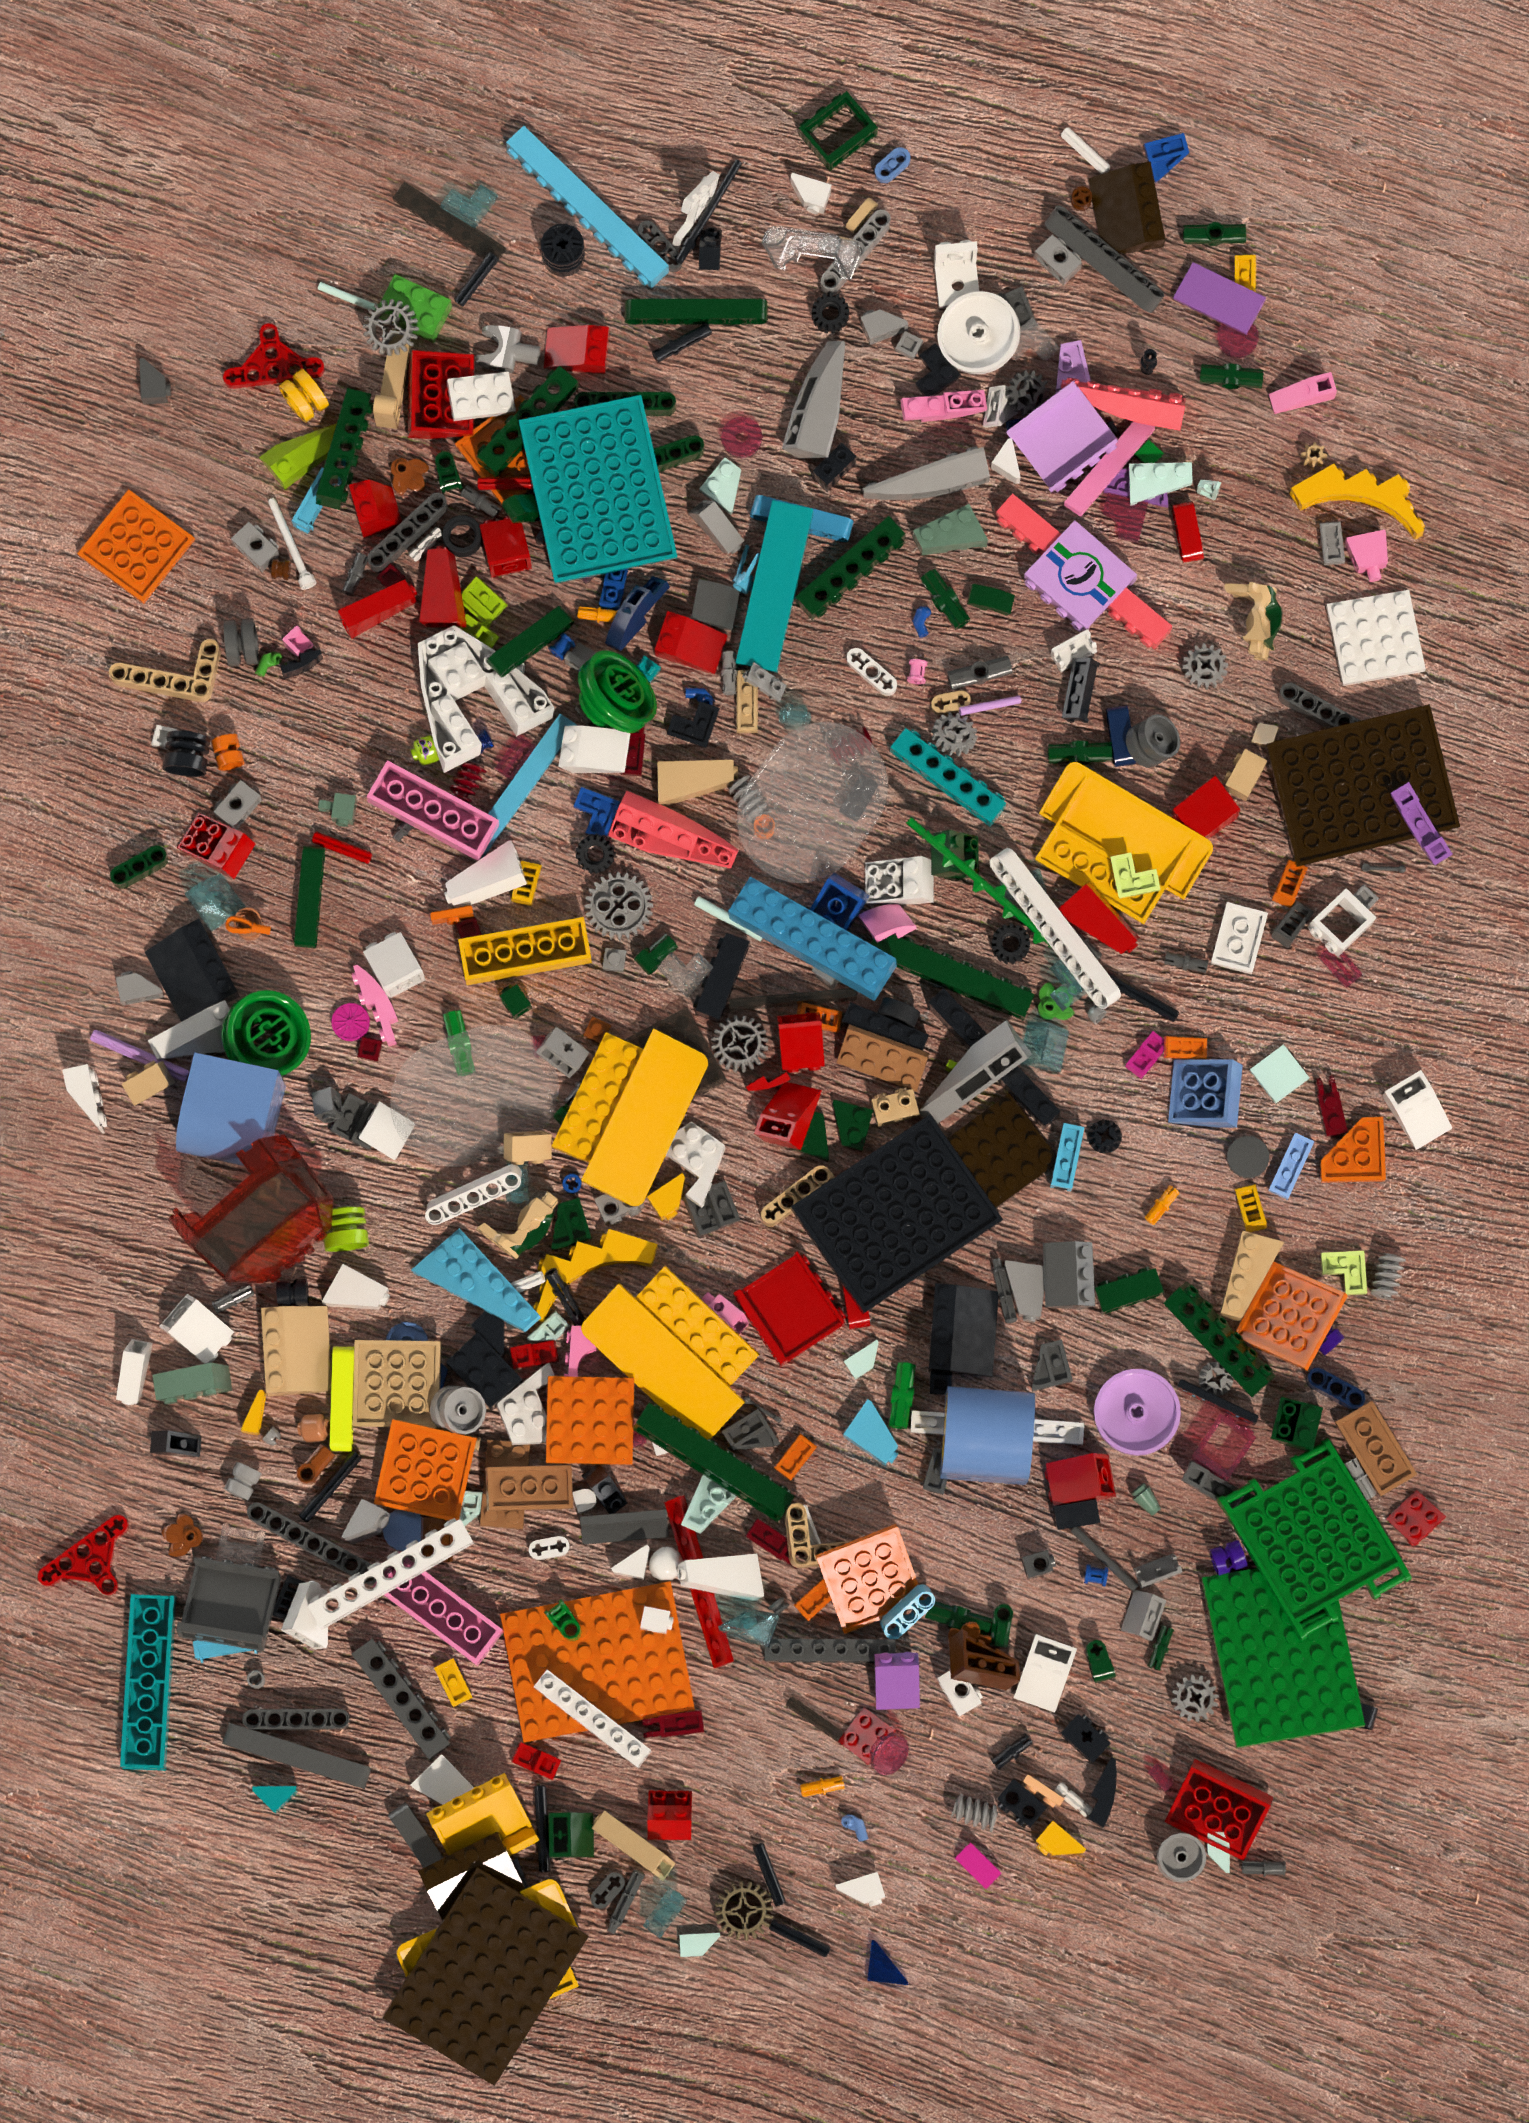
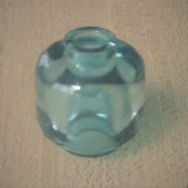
M786 703L784 707H781L779 723L782 724L784 729L802 731L806 724H810L811 712H808L806 705Z

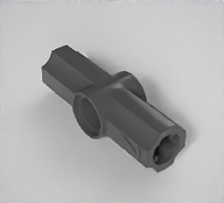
M1008 656L986 662L977 661L973 665L947 672L952 690L973 684L981 685L988 680L1013 674ZM977 669H982L986 674L978 677L974 672Z

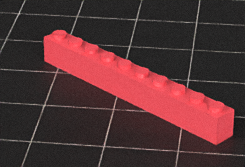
M1013 493L996 511L995 518H997V523L1003 528H1009L1013 532V536L1020 542H1026L1029 545L1028 548L1036 555L1040 554L1042 556L1061 535L1058 530ZM1127 588L1106 609L1109 611L1108 615L1113 620L1121 621L1129 633H1135L1141 638L1142 644L1148 648L1152 647L1154 650L1172 630L1170 623Z

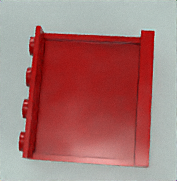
M798 1251L795 1252L794 1256L742 1290L739 1289L733 1293L734 1299L780 1367L845 1325V1314L840 1307L835 1308L832 1303L834 1301L833 1296L828 1289L823 1290L820 1285L822 1280L816 1272L812 1273L808 1268L810 1262L804 1254L800 1256Z

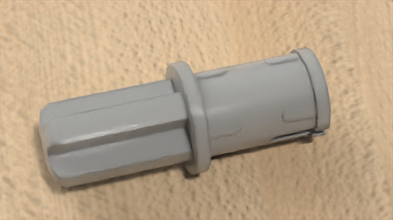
M1357 1458L1345 1463L1344 1465L1347 1467L1364 1498L1369 1500L1374 1497L1376 1492Z

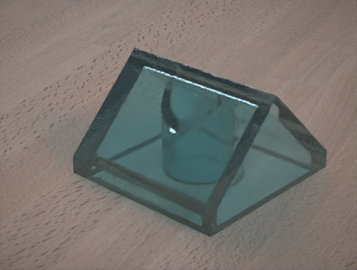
M1028 1022L1024 1043L1032 1055L1021 1064L1060 1073L1069 1031L1049 1022Z
M749 1609L718 1626L719 1631L738 1641L768 1647L779 1616L774 1613Z

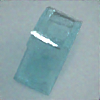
M524 1161L523 1165H517L522 1171L521 1184L517 1189L506 1194V1202L512 1201V1203L519 1204L530 1200L528 1161ZM515 1175L507 1176V1178L510 1180H515L517 1178Z
M669 1888L643 1926L661 1939L679 1915L687 1900L679 1892Z

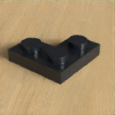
M936 343L919 355L921 361L930 371L915 383V386L924 397L936 396L961 377L958 370L944 357Z
M700 701L693 721L673 714L667 735L707 748L720 708Z

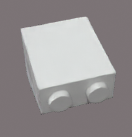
M396 932L390 933L384 938V941L371 943L363 951L367 962L388 999L425 981L423 971L401 932L397 934Z
M188 1294L159 1326L204 1364L211 1363L216 1359L219 1349L222 1346H226L232 1340L231 1335L234 1333L197 1299Z

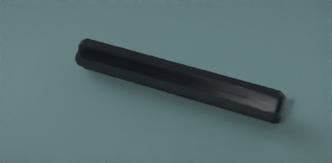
M1107 971L1120 992L1172 1022L1177 1019L1179 1011L1112 972Z
M354 1451L351 1452L300 1512L299 1517L303 1521L309 1522L361 1461L359 1454Z
M537 1785L534 1787L536 1828L539 1838L537 1842L539 1871L544 1873L551 1871L547 1793L545 1785Z

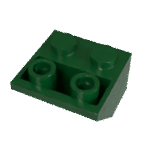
M953 830L932 834L936 836L944 833L946 835L944 845L962 861L973 858L975 860L974 871L979 874L978 836ZM931 845V875L942 878H969L955 865L944 868L942 866L944 855Z
M1281 1397L1271 1439L1292 1448L1312 1451L1323 1407Z
M549 1813L550 1858L594 1857L593 1813Z

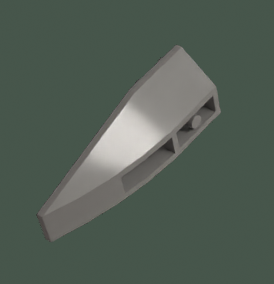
M828 341L813 363L799 391L782 446L783 450L797 458H828L839 420L845 353L844 341Z
M975 446L968 448L966 452L961 454L957 452L950 453L944 459L898 476L887 478L879 483H869L863 488V498L878 500L923 499L947 495L988 483L990 474L984 448Z
M1007 1020L970 1047L919 1110L923 1119L931 1115L938 1124L1032 1055L1031 1051Z

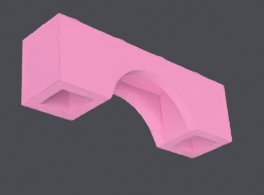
M572 1325L571 1331H567L566 1343L570 1344V1352H566L565 1365H569L568 1374H564V1377H578V1368L581 1361L590 1353L597 1351V1347L583 1335L581 1326Z

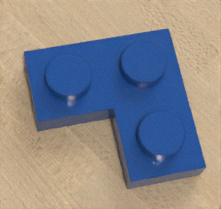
M581 787L573 807L592 815L585 832L586 835H595L597 833L601 836L605 835L607 838L621 802Z

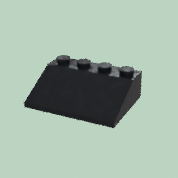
M199 918L179 928L145 951L181 1022L225 1000L226 1003H229L240 997Z
M935 1283L928 1372L943 1371L952 1372V1374L993 1377L998 1291Z

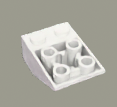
M923 856L865 862V892L870 895L865 904H923L934 902V877L931 875V860Z
M88 1064L63 1069L67 1092L99 1131L104 1134V1127H108L105 1114L100 1109L103 1106V1100L99 1091L96 1090V1086H99L97 1073H95L94 1069L91 1070Z
M1421 1070L1386 1090L1382 1095L1416 1150L1452 1129L1433 1088Z
M1035 1635L1014 1699L1055 1713L1077 1649Z

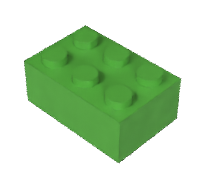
M394 274L382 300L387 301L388 305L390 299L395 300V306L399 300L403 302L402 308L406 304L409 305L408 312H415L411 319H418V322L413 324V326L419 327V331H413V334L432 343L435 342L452 309L451 299ZM387 311L379 318L387 320L390 314H393V311ZM400 313L399 325L406 330V321Z

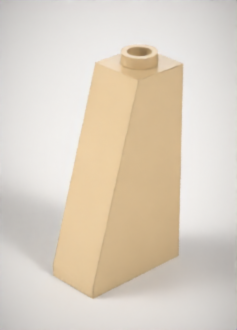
M733 760L658 761V804L666 807L730 787L734 783V779H738V766H734Z
M605 1810L595 1818L594 1826L592 1827L595 1832L660 1880L664 1881L676 1863Z

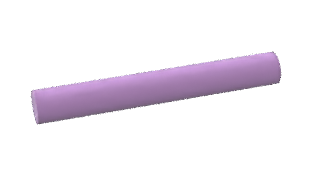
M1018 695L959 707V713L962 716L1020 704L1021 697Z

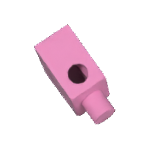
M1380 530L1347 537L1344 545L1356 572H1367L1369 582L1381 580L1379 569L1386 568L1388 563L1386 531Z
M707 1292L702 1297V1300L739 1335L749 1325L745 1314L721 1294L715 1298Z

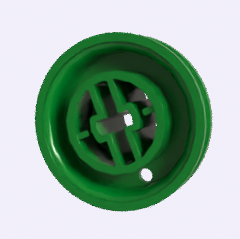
M604 650L595 653L580 667L578 672V683L581 690L579 702L586 716L600 728L634 733L654 718L657 711L654 691L644 674L627 658L618 653Z
M263 990L247 995L230 1008L222 1026V1043L229 1060L278 1070L282 1077L296 1069L304 1061L310 1048L311 1029L306 1014L293 999L280 992ZM255 1024H259L258 1026L250 1030L252 1026H254ZM269 1029L272 1034L255 1046L253 1041ZM272 1047V1049L269 1050L268 1052H266V1053L264 1052L265 1050H267V1049H269V1048Z

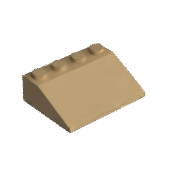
M279 1306L261 1308L265 1384L268 1397L331 1392L332 1370L328 1307Z

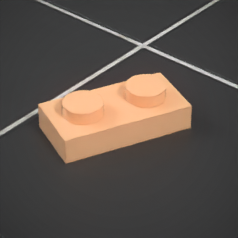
M1027 1775L1022 1782L1026 1785L1024 1787L1034 1796L1036 1793L1043 1796L1044 1799L1042 1801L1052 1808L1055 1805L1059 1807L1065 1799L1030 1775Z

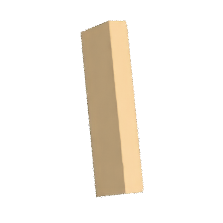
M737 670V733H758V687H754L744 681L742 675L746 670Z

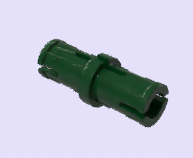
M1163 1625L1160 1627L1156 1643L1152 1645L1153 1652L1147 1664V1667L1152 1669L1156 1660L1157 1663L1154 1670L1157 1671L1161 1670L1164 1656L1169 1652L1168 1645L1174 1629L1168 1628L1165 1636L1167 1627Z

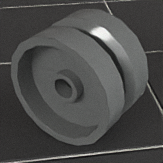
M254 618L242 620L241 632H239L238 624L235 620L224 621V642L228 666L240 665L242 659L241 652H243L247 665L258 664L259 640Z
M1157 714L1132 726L1126 735V745L1134 761L1143 767L1151 768L1178 753L1180 736L1172 721L1163 715Z

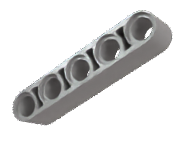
M880 209L874 212L821 277V291L824 294L826 293L828 296L829 293H833L835 295L888 232L891 217L887 211ZM878 219H884L886 223L883 225H879L876 223V221ZM870 234L874 238L872 240H865L863 236ZM852 250H859L861 254L854 256L850 252ZM841 265H845L848 267V269L846 271H840L838 270V267ZM833 281L835 285L828 287L825 285V282Z

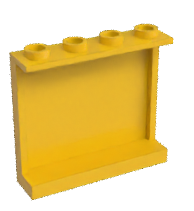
M505 1773L492 1778L480 1786L474 1787L472 1790L426 1813L448 1856L495 1832H499L510 1856L539 1841Z

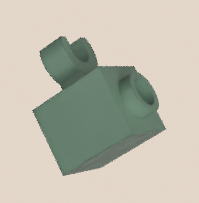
M335 793L334 802L319 800V811L332 812V821L336 822L337 826L348 827V824L354 825L357 807L356 795Z

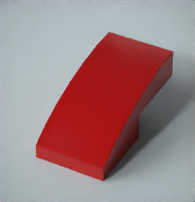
M787 1072L782 1073L767 1082L764 1076H761L745 1086L748 1091L770 1089L791 1080Z
M554 1340L510 1347L513 1369L559 1362L556 1341Z
M519 1742L511 1762L553 1780L561 1760Z

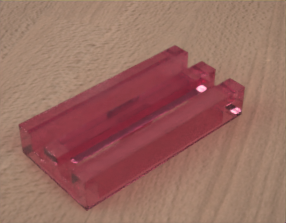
M518 735L495 767V770L512 781L536 746ZM520 742H521V743H522L521 747L518 749V751L516 752V754L513 756V758L511 759V761L508 763V765L506 766V768L503 770L502 767L504 766V764L507 762V760L509 759V757L512 755V753L515 751V749L517 748V746H518V745L520 744ZM528 747L529 750L510 775L508 773L524 749Z
M1326 949L1318 958L1346 989L1363 975L1351 960L1342 953L1339 957L1355 973V976H1352L1338 959ZM1326 955H1327V956L1332 960V962L1342 971V973L1349 979L1348 982H1347V980L1337 971V969L1328 961V959L1325 957Z

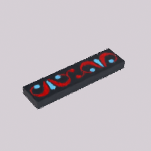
M1180 1379L1176 1387L1177 1390L1252 1426L1256 1424L1259 1418L1258 1415L1183 1379Z

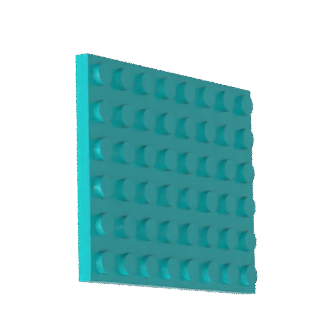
M641 395L518 421L554 584L677 559V552Z

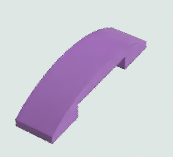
M1408 782L1391 792L1390 794L1401 816L1432 864L1435 866L1453 855L1419 803V798L1410 783Z

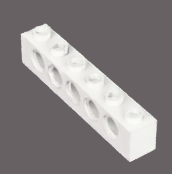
M546 1670L535 1684L534 1688L636 1768H639L651 1753V1749L549 1670Z

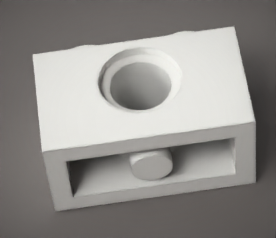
M950 1671L937 1678L940 1687L958 1718L982 1704L980 1699L983 1696L977 1686L973 1688L971 1683L951 1679ZM959 1684L966 1686L967 1694L964 1696L957 1695L955 1687Z

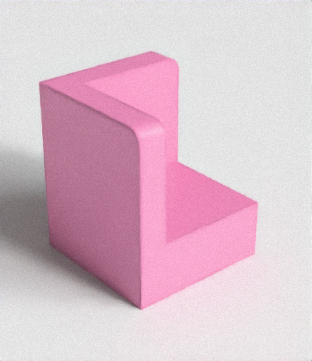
M298 625L282 639L284 646L298 660L301 659V653L314 646L301 632Z

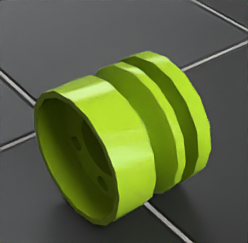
M344 1206L320 1214L321 1221H325L322 1224V1229L332 1230L331 1233L323 1236L325 1251H351L369 1245L368 1231L357 1228L366 1224L365 1218H359L365 1215L364 1208Z

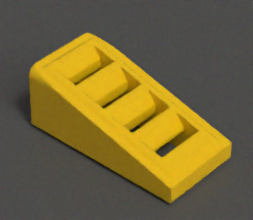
M521 861L524 876L534 879L533 881L526 880L527 885H531V889L525 887L513 889L511 901L532 906L542 865ZM524 867L536 870L535 874L525 872ZM522 891L530 894L529 896H525L518 894V892Z
M1256 1184L1235 1189L1245 1231L1251 1233L1266 1229L1267 1222ZM1249 1194L1254 1195V1197L1242 1199L1241 1197ZM1256 1203L1255 1205L1244 1207L1245 1204ZM1258 1211V1213H1256V1214H1252V1215H1248V1216H1247V1214H1246V1213Z
M264 1390L258 1391L241 1427L242 1433L260 1434L267 1395Z

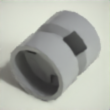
M236 1462L232 1470L234 1478H228L223 1489L243 1500L249 1501L254 1491L251 1486L258 1483L262 1474L251 1467Z

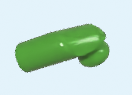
M274 651L262 655L255 674L265 677L268 667L281 663L283 659L281 653Z

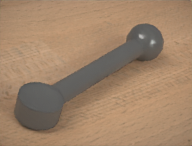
M1364 863L1361 868L1363 872L1381 870L1404 873L1406 871L1404 865L1386 867L1370 866Z
M749 1396L743 1397L746 1401L744 1404L752 1405L778 1423L782 1421L780 1417L753 1402Z

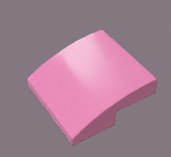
M899 904L875 907L858 915L860 921L877 943L892 934H895L899 939L917 929Z

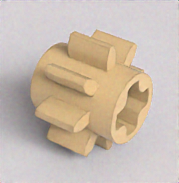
M1316 442L1310 447L1305 445L1304 449L1306 452H1302L1300 456L1305 458L1303 465L1308 464L1312 470L1317 465L1322 467L1324 463L1321 459L1327 458V454L1323 453L1324 446L1319 447L1316 445ZM1311 454H1312V455H1315V454L1318 455L1317 457H1315V456H1314V457H1310Z

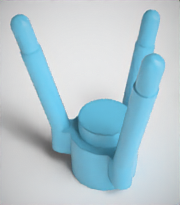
M745 545L737 573L732 580L734 582L733 587L744 594H747L748 591L752 592L754 577L750 574L760 557V553H757L747 571L741 574L749 545Z

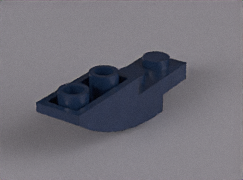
M652 576L643 587L636 585L620 606L611 624L605 641L607 646L622 651L647 623L644 617L645 614L670 588L668 582Z

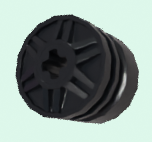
M556 224L543 234L541 240L542 259L548 271L554 275L565 277L577 273L583 267L585 261L584 239L580 231L574 226Z
M192 731L168 732L166 739L169 742L165 743V748L172 752L164 754L162 769L168 773L180 776H205L208 760L201 755L209 753L210 737Z

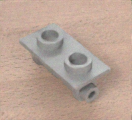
M753 662L750 670H746L742 675L744 681L760 688L759 690L766 694L769 699L780 702L786 684Z

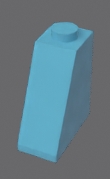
M867 1399L844 1432L843 1437L886 1466L888 1462L892 1464L899 1454L896 1451L898 1445L872 1401Z

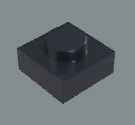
M931 1371L930 1394L946 1395L947 1387H952V1372Z

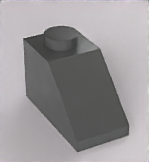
M139 358L141 400L143 405L168 403V396H172L171 384H167L165 376L144 358Z

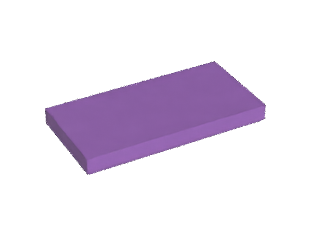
M1194 262L1191 264L1173 297L1175 301L1247 335L1266 301V297Z

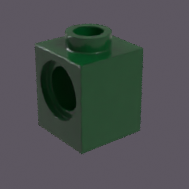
M517 984L514 986L509 985L501 991L502 994L499 995L500 1000L514 1020L532 1009L531 1003Z

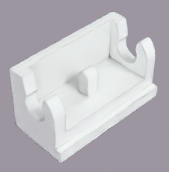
M1086 629L1051 649L1050 656L1062 673L1072 667L1073 658H1088L1097 653L1096 642L1092 641L1089 630Z

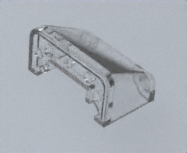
M773 226L767 229L762 239V244L776 269L785 270V264L792 260L793 262H798L800 254L833 258V265L840 270V277L848 280L852 278L861 253V248L855 239L781 226Z

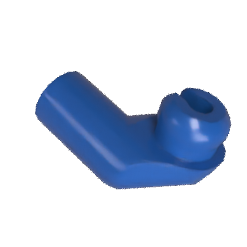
M927 606L919 607L912 621L919 638L929 634L924 624L926 618L931 616V609Z

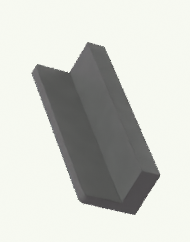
M666 1509L580 1517L582 1543L584 1545L669 1537Z

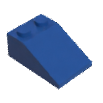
M834 873L828 877L810 910L848 931L870 895Z

